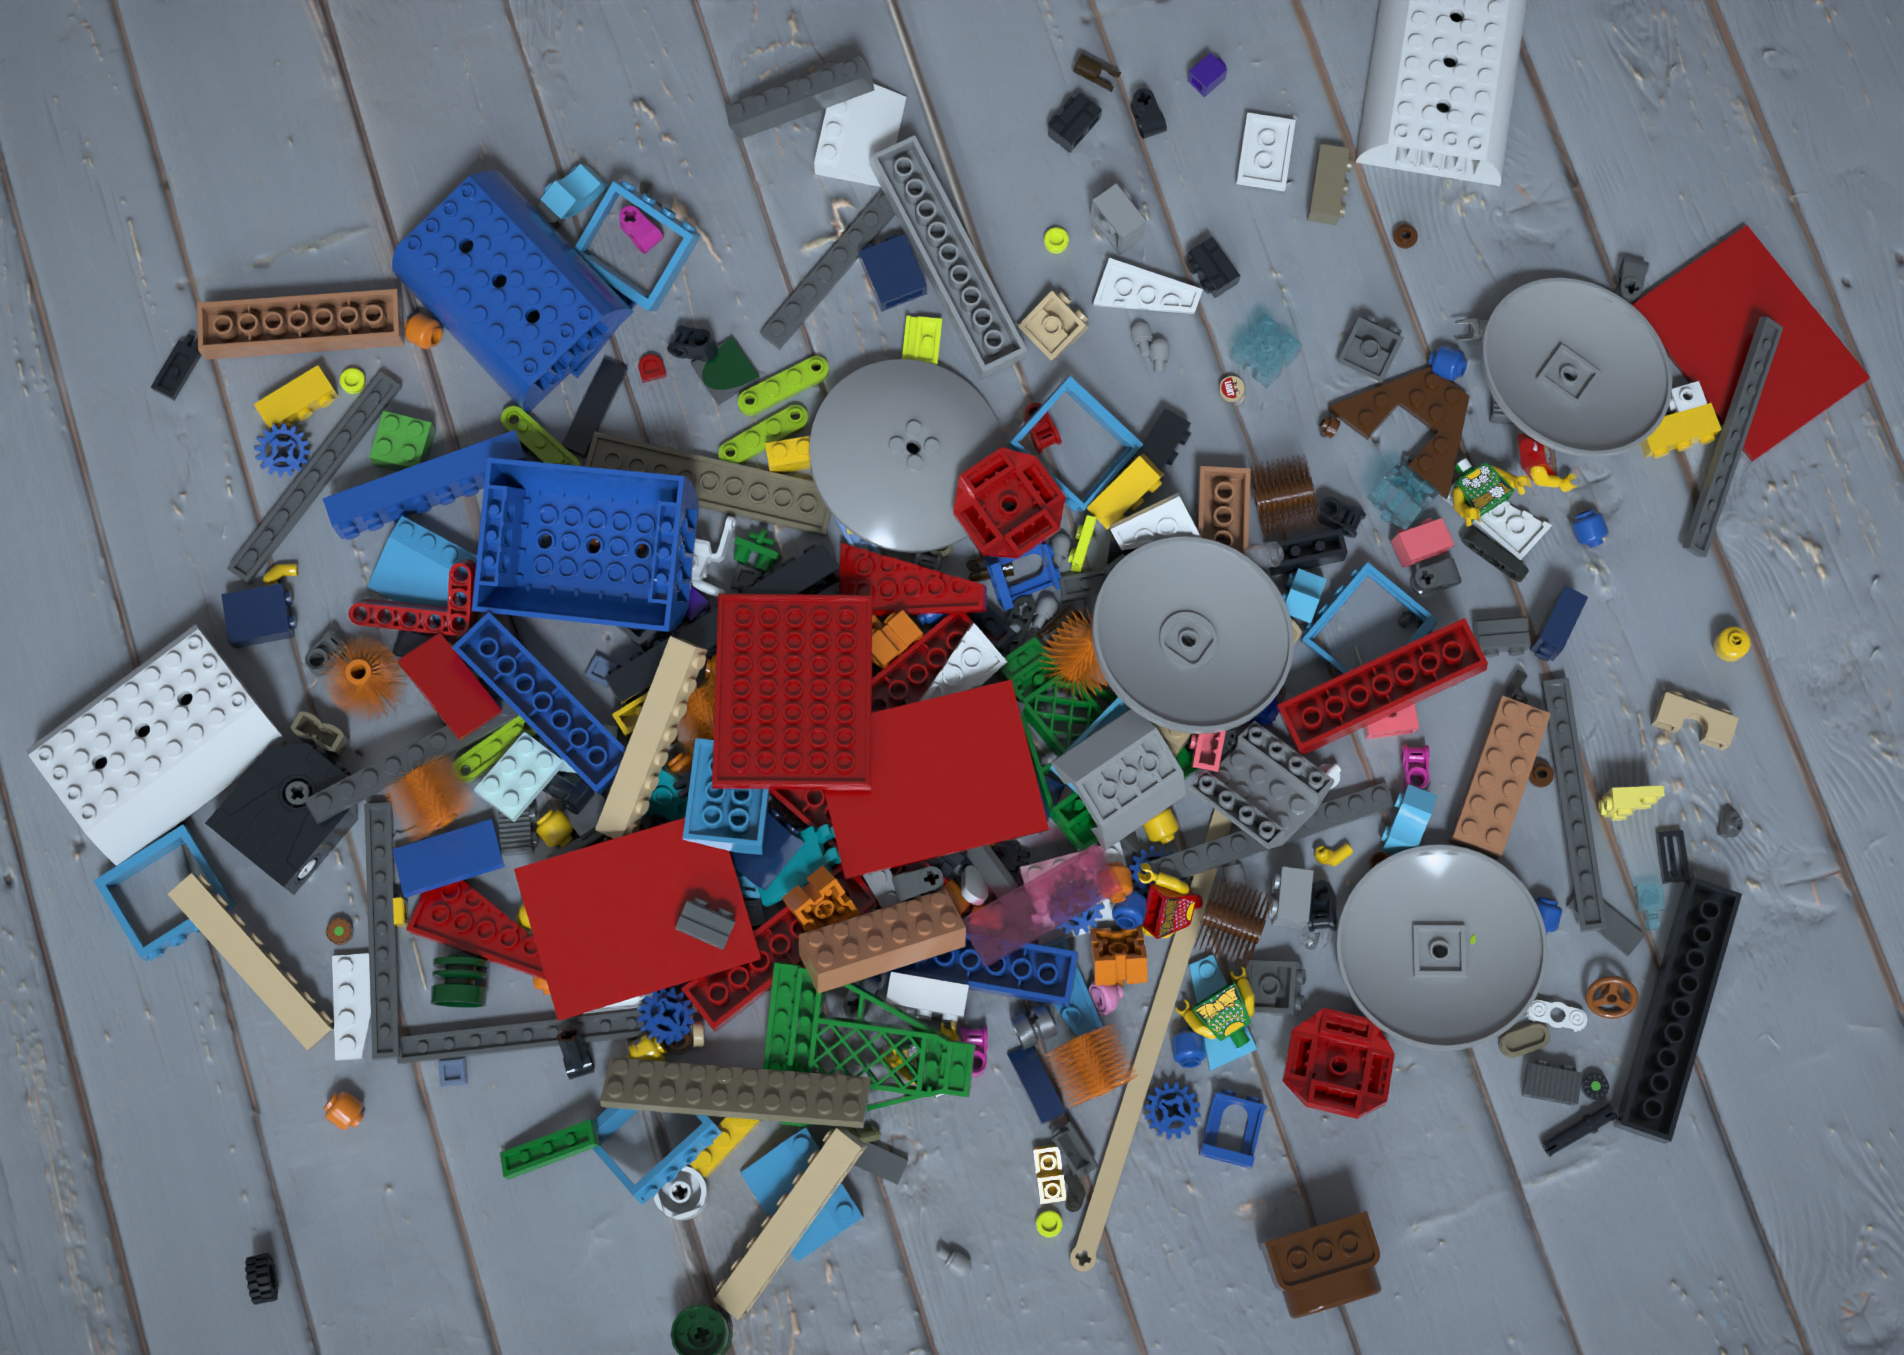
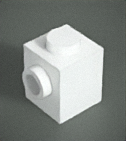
M1699 381L1673 388L1667 412L1674 414L1707 404Z

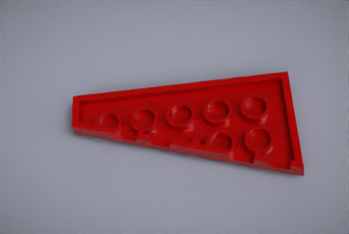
M841 543L840 595H873L872 615L875 614L876 617L890 616L894 612L899 614L902 610L907 615L986 612L987 586Z
M461 880L423 892L406 928L409 933L546 981L534 937L466 882Z

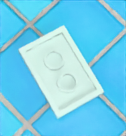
M523 732L475 787L474 791L515 822L563 767L564 762L526 732Z

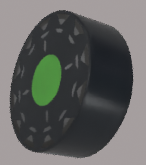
M1592 1073L1582 1080L1581 1090L1587 1098L1598 1100L1608 1093L1609 1083L1602 1074Z

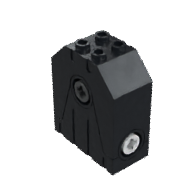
M307 743L270 747L205 824L282 887L295 895L308 880L307 877L309 878L358 821L357 804L317 824L304 803L305 799L352 774L337 760L332 764L333 758L317 744L314 748Z

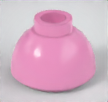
M1093 981L1089 986L1088 992L1096 1011L1103 1016L1112 1013L1116 1009L1119 999L1123 997V991L1119 984L1095 986V981Z

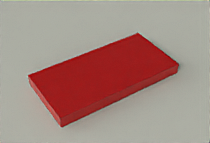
M441 633L398 660L400 667L459 741L501 714L502 710Z

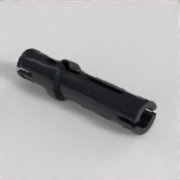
M1607 1104L1591 1115L1586 1114L1582 1116V1120L1548 1140L1541 1142L1543 1148H1546L1544 1151L1551 1157L1590 1133H1597L1598 1128L1617 1119V1114L1613 1113L1614 1109L1610 1104Z

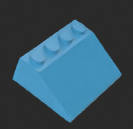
M401 516L386 542L367 587L392 601L448 607L450 568L463 559H471L477 563V556ZM460 567V574L468 578V571L464 567ZM459 592V599L467 603V596L463 592ZM433 614L434 622L441 625L440 617ZM458 617L457 619L458 624L460 626L464 621L462 617Z
M695 738L683 840L738 853L762 855L770 789H712L714 740Z
M806 1127L741 1172V1175L767 1216L770 1214L774 1216L779 1209L777 1206L778 1201L785 1193L790 1194L795 1187L792 1184L793 1180L801 1171L805 1173L810 1166L807 1162L816 1150L820 1152L819 1147ZM842 1183L791 1252L796 1262H799L864 1219Z

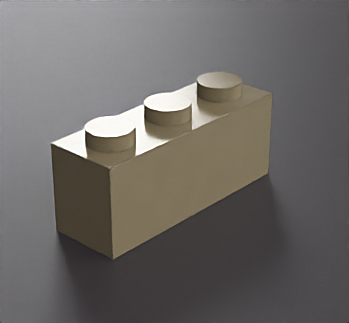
M1320 144L1307 221L1337 225L1339 217H1344L1346 203H1342V197L1347 195L1349 180H1345L1346 172L1351 171L1353 158L1349 157L1350 148Z

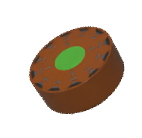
M336 918L327 925V938L336 945H344L352 939L353 927L347 920Z

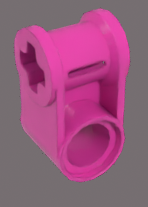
M626 206L620 211V228L643 254L650 251L664 238L660 230L636 207ZM629 218L630 220H633L635 218V222L633 223L632 221H628L626 223V219Z
M1423 745V747L1401 746L1402 778L1405 790L1408 784L1424 790L1429 783L1430 751L1428 745ZM1410 777H1419L1422 781V785H1413L1410 781Z
M961 1026V1041L976 1043L974 1058L981 1060L982 1067L978 1070H973L972 1077H980L985 1072L987 1065V1026H983L982 1029H966L965 1026Z

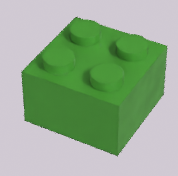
M383 411L369 458L374 466L397 472L426 462L436 430L432 422Z

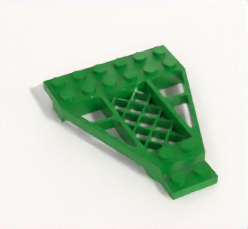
M1033 637L1004 657L1007 663L998 670V673L1005 681L1012 680L1016 700L1025 704L1021 720L1048 815L1080 855H1082L1099 843L1091 830L1096 823L1076 792L1056 806L1053 805L1044 774L1051 770L1052 763L1050 762L1045 767H1041L1027 723L1035 729L1058 758L1069 748L1070 739L1077 740L1081 736V734L1071 733L1072 723L1086 725V731L1104 711L1090 695H1087L1084 690L1085 688L1082 687L1080 682L1081 695L1079 694L1076 681H1074L1073 692L1072 680L1069 681L1070 685H1068V680L1065 677L1061 680V673H1056L1060 672V670L1047 669L1059 666L1043 662L1056 661L1052 657H1047V655H1050L1048 651L1042 647L1043 645L1036 637ZM1067 684L1068 689L1071 690V699L1057 697V688L1060 685L1061 688H1065ZM1085 684L1087 691L1095 695ZM1093 686L1096 695L1109 704H1112L1118 698L1104 689L1101 692L1099 688L1097 689ZM1053 690V696L1046 695ZM1038 701L1052 703L1051 713L1037 711ZM1056 704L1069 705V716L1055 714ZM1073 707L1085 708L1087 710V718L1074 717ZM1041 718L1050 719L1049 728ZM1054 720L1068 722L1067 732L1053 730ZM1056 737L1066 739L1065 747ZM1184 745L1175 759L1183 771L1184 780L1197 772L1199 768L1191 767L1192 756L1185 749Z
M778 961L774 963L763 1069L832 1074L840 1068L845 1076H852L844 1064L854 1057L863 1068L855 1076L859 1077L866 1072L871 1078L870 1089L905 1094L868 1104L866 1111L939 1094L961 1097L970 1096L976 1043L951 1040L949 1036L855 983L844 986L860 995L857 1019L827 1016L823 1012L825 992L818 994L805 966ZM866 999L913 1026L906 1027L866 1021L864 1019ZM822 1024H827L828 1026L821 1031ZM837 1026L855 1029L844 1036ZM830 1027L840 1038L832 1047L821 1036ZM863 1030L880 1033L870 1040ZM856 1031L866 1042L857 1051L847 1040ZM889 1033L905 1035L906 1037L896 1044ZM882 1034L892 1046L884 1054H881L873 1044V1041ZM915 1037L922 1038L921 1045ZM908 1038L918 1049L909 1058L899 1048V1045ZM842 1042L852 1054L843 1062L833 1052V1049ZM821 1044L826 1051L818 1057L819 1045ZM867 1046L877 1056V1059L868 1066L858 1054ZM893 1050L904 1061L894 1070L884 1058ZM920 1053L919 1068L917 1071V1069L913 1066L910 1060H912ZM826 1054H829L837 1064L829 1073L818 1062ZM878 1061H881L889 1072L881 1080H878L870 1070ZM905 1064L915 1075L906 1084L896 1074V1071ZM892 1076L897 1083L884 1081ZM917 1080V1086L910 1085ZM781 1122V1124L800 1127H808L810 1125H814L805 1123Z

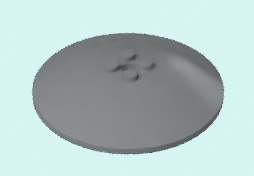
M1547 278L1527 283L1503 298L1490 315L1484 328L1481 341V363L1492 396L1506 416L1519 429L1549 448L1582 457H1605L1620 454L1645 441L1656 430L1666 415L1672 395V372L1666 350L1659 336L1635 307L1617 294L1601 286L1571 278ZM1563 373H1569L1574 381L1567 380Z
M892 359L869 364L854 371L829 392L822 402L811 428L809 463L812 478L821 499L833 516L850 532L884 549L918 553L948 547L968 536L953 516L959 475L999 448H1006L1002 430L992 409L968 382L955 373L932 363L910 359ZM908 443L916 444L919 448V453H909L906 445Z
M1425 845L1407 849L1386 858L1366 873L1351 892L1343 908L1338 926L1336 946L1339 969L1345 987L1354 1003L1368 1020L1389 1036L1403 1043L1419 1048L1440 1051L1461 1050L1484 1044L1497 1038L1516 1024L1527 1012L1539 992L1546 971L1548 953L1547 936L1542 916L1532 895L1524 884L1511 871L1494 859L1480 852L1452 845ZM1476 934V942L1471 945L1470 939ZM1437 945L1445 947L1447 955L1444 958L1435 957L1432 952L1433 947Z

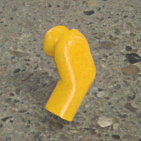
M277 564L273 566L263 576L265 586L278 584V580L281 577L298 576V564Z
M1347 843L1343 844L1336 851L1325 849V846H1319L1315 849V859L1320 864L1337 866L1349 857L1353 850Z

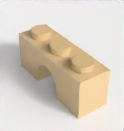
M1669 691V693L1665 692L1660 697L1651 725L1676 733L1681 729L1684 719H1693L1702 728L1700 743L1724 751L1731 745L1739 718L1732 716L1733 713L1726 709L1716 710L1708 707V704L1704 701H1691L1685 699L1684 695L1679 692Z

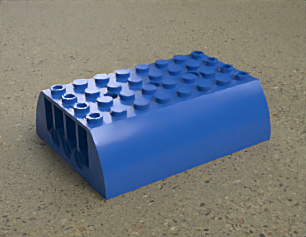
M495 170L478 172L465 179L397 245L392 259V270L398 279L527 414L634 312L501 172ZM472 241L473 249L468 253H463V243ZM501 275L506 276L507 282L505 286L496 288V278ZM535 310L539 311V320L535 323H529V313Z
M487 457L472 611L667 632L675 630L682 622L688 610L699 509L696 491L692 482L687 477L678 475ZM545 534H549L552 538V544L549 548L545 549L541 544V539ZM593 539H597L601 545L597 553H592L589 549V544ZM642 544H646L649 547V554L646 558H641L638 555V548Z

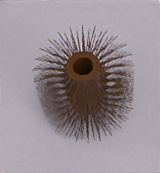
M1306 455L1297 462V466H1292V464L1296 463L1297 459L1293 460L1291 465H1287V463H1290L1289 459L1282 466L1281 463H1278L1276 469L1261 467L1260 470H1263L1262 472L1251 470V481H1253L1254 488L1253 497L1257 514L1260 516L1259 523L1263 526L1262 532H1266L1267 529H1264L1266 526L1268 528L1277 527V529H1281L1282 526L1274 525L1276 522L1278 524H1287V526L1291 525L1292 522L1290 521L1292 519L1294 521H1302V523L1298 524L1299 527L1308 520V523L1304 525L1306 527L1313 521V518L1318 517V514L1316 515L1317 507L1314 504L1316 502V494L1312 476L1310 477V467H1306L1308 460L1302 463ZM1319 518L1314 520V525L1318 522Z
M1219 879L1212 899H1209L1203 914L1202 925L1195 947L1204 925L1207 928L1199 951L1209 927H1212L1205 951L1214 930L1217 929L1210 953L1213 950L1219 932L1222 931L1215 956L1224 934L1228 933L1220 955L1221 958L1230 935H1232L1225 957L1226 960L1234 938L1238 937L1230 959L1231 962L1238 943L1242 939L1235 961L1236 964L1243 950L1245 940H1247L1248 942L1240 964L1241 966L1252 942V948L1246 963L1247 967L1255 945L1258 944L1262 935L1272 896L1264 911L1263 918H1260L1267 894L1257 916H1255L1262 891L1257 899L1253 913L1250 914L1257 894L1256 889L1246 913L1245 910L1252 887L1244 902L1243 909L1239 910L1247 885L1237 909H1235L1242 883L1230 907L1229 904L1236 883L1227 901V905H1225L1231 880L1222 903H1219L1226 881L1225 879L1217 900L1214 901L1220 883Z

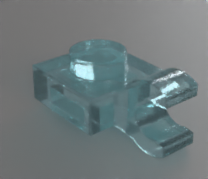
M1636 885L1634 888L1637 912H1645L1646 931L1657 930L1660 927L1658 911L1665 910L1663 885Z

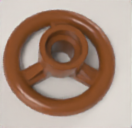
M1606 976L1597 979L1588 987L1585 999L1588 1008L1594 1014L1603 1018L1616 1019L1628 1015L1635 1009L1638 1003V991L1625 978ZM1622 986L1629 991L1630 1002L1622 998ZM1601 987V995L1593 999L1595 991ZM1615 1004L1622 1009L1606 1011L1599 1008V1006Z

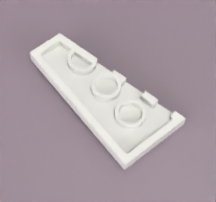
M1109 258L1093 306L1195 314L1203 289Z
M1454 483V484L1451 486V488H1450V493H1449L1448 499L1446 500L1445 498H1443V499H1444L1446 502H1448L1452 507H1453L1452 492H1453V490H1454V485H1455V483ZM1507 501L1480 517L1481 522L1477 520L1472 522L1474 526L1496 545L1519 561L1523 559L1552 526L1545 521H1539L1526 511L1522 512L1514 508Z
M972 623L920 701L969 690L974 686H981L1007 661L975 623Z
M369 953L332 956L335 1060L363 1059L371 1020Z

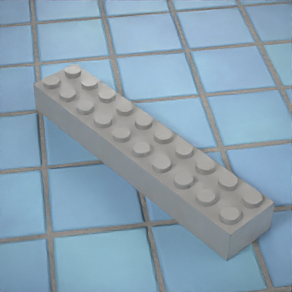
M914 135L871 155L870 167L980 379L986 378L1025 359L1028 350L916 136Z

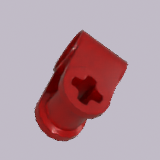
M1035 402L1027 406L1024 424L1028 421L1029 414L1036 412L1042 404ZM1046 412L1042 419L1029 431L1032 443L1038 454L1042 453L1043 449L1054 444H1062L1060 434L1048 412Z

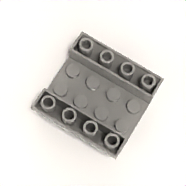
M1129 709L1051 762L1064 784L1072 783L1094 819L1096 825L1091 830L1103 850H1107L1186 795L1183 771L1157 727L1132 709Z
M1254 721L1238 736L1237 748L1220 763L1218 772L1212 771L1209 773L1207 770H1204L1188 786V789L1264 847L1271 849L1282 846L1316 812L1332 787L1334 779Z

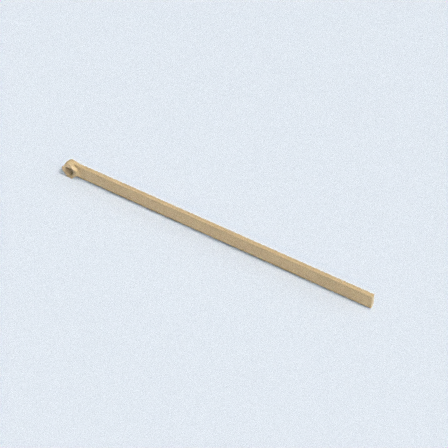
M1216 809L1214 810L1204 843L1229 834L1232 821ZM1218 867L1193 876L1190 889L1195 894L1201 895L1203 906L1200 909L1194 910L1191 924L1188 927L1175 932L1132 1067L1134 1073L1130 1074V1077L1131 1075L1133 1076V1080H1128L1129 1083H1127L1077 1244L1070 1254L1069 1260L1071 1265L1079 1272L1090 1270L1096 1263L1097 1248ZM1086 1251L1088 1252L1087 1257L1090 1258V1262H1085L1081 1266L1079 1265V1260L1075 1257L1076 1254Z

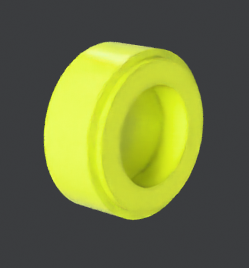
M1055 227L1046 232L1044 245L1049 252L1055 254L1062 253L1068 247L1069 237L1065 230Z
M349 368L341 374L340 385L346 393L358 394L365 388L366 379L359 369Z
M1044 1211L1036 1220L1037 1231L1044 1237H1054L1062 1229V1219L1054 1211Z

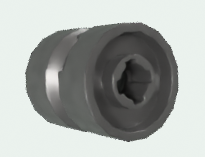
M1044 1004L1031 1009L1029 1015L1022 1013L1010 1019L1015 1034L1024 1050L1036 1045L1039 1038L1047 1040L1057 1035L1055 1025Z

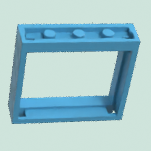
M625 180L613 181L574 249L609 285L647 311H657L702 235L695 231L696 228L690 222L685 220L681 222L675 218L676 213L667 207L662 209L656 205V200L646 193L641 195L635 190L636 186L634 184H630ZM619 194L683 237L682 242L651 294L587 252Z
M1069 376L1063 380L1006 445L1011 451L1030 454L1019 442L1060 396L1066 392L1126 448L1081 500L1047 470L1066 496L1064 504L1074 512L1076 510L1082 512L1085 511L1141 448L1143 443L1078 382Z
M1367 562L1364 567L1359 565L1350 575L1353 580L1348 586L1343 584L1336 591L1334 596L1337 599L1330 606L1326 603L1317 615L1321 618L1315 625L1312 623L1308 624L1302 633L1304 638L1301 643L1340 675L1349 672L1345 666L1313 640L1367 577L1424 622L1405 645L1428 635L1439 620Z
M184 824L94 880V883L139 957L145 961H152L157 957L161 958L165 954L164 950L171 946L177 947L187 940L186 936L194 931L196 933L201 931L188 919L144 946L111 892V889L182 844L186 843L215 892L219 893L228 902L229 905L226 908L229 912L236 905L192 832Z
M607 1108L594 1120L596 1121L600 1146L593 1148V1150L628 1191L643 1205L651 1197L654 1198L666 1183L673 1181L678 1172L686 1165L691 1164L697 1158V1155L707 1146L712 1145L713 1141L722 1133L707 1115H696L702 1124L636 1184L628 1178L602 1148L601 1144L639 1110Z

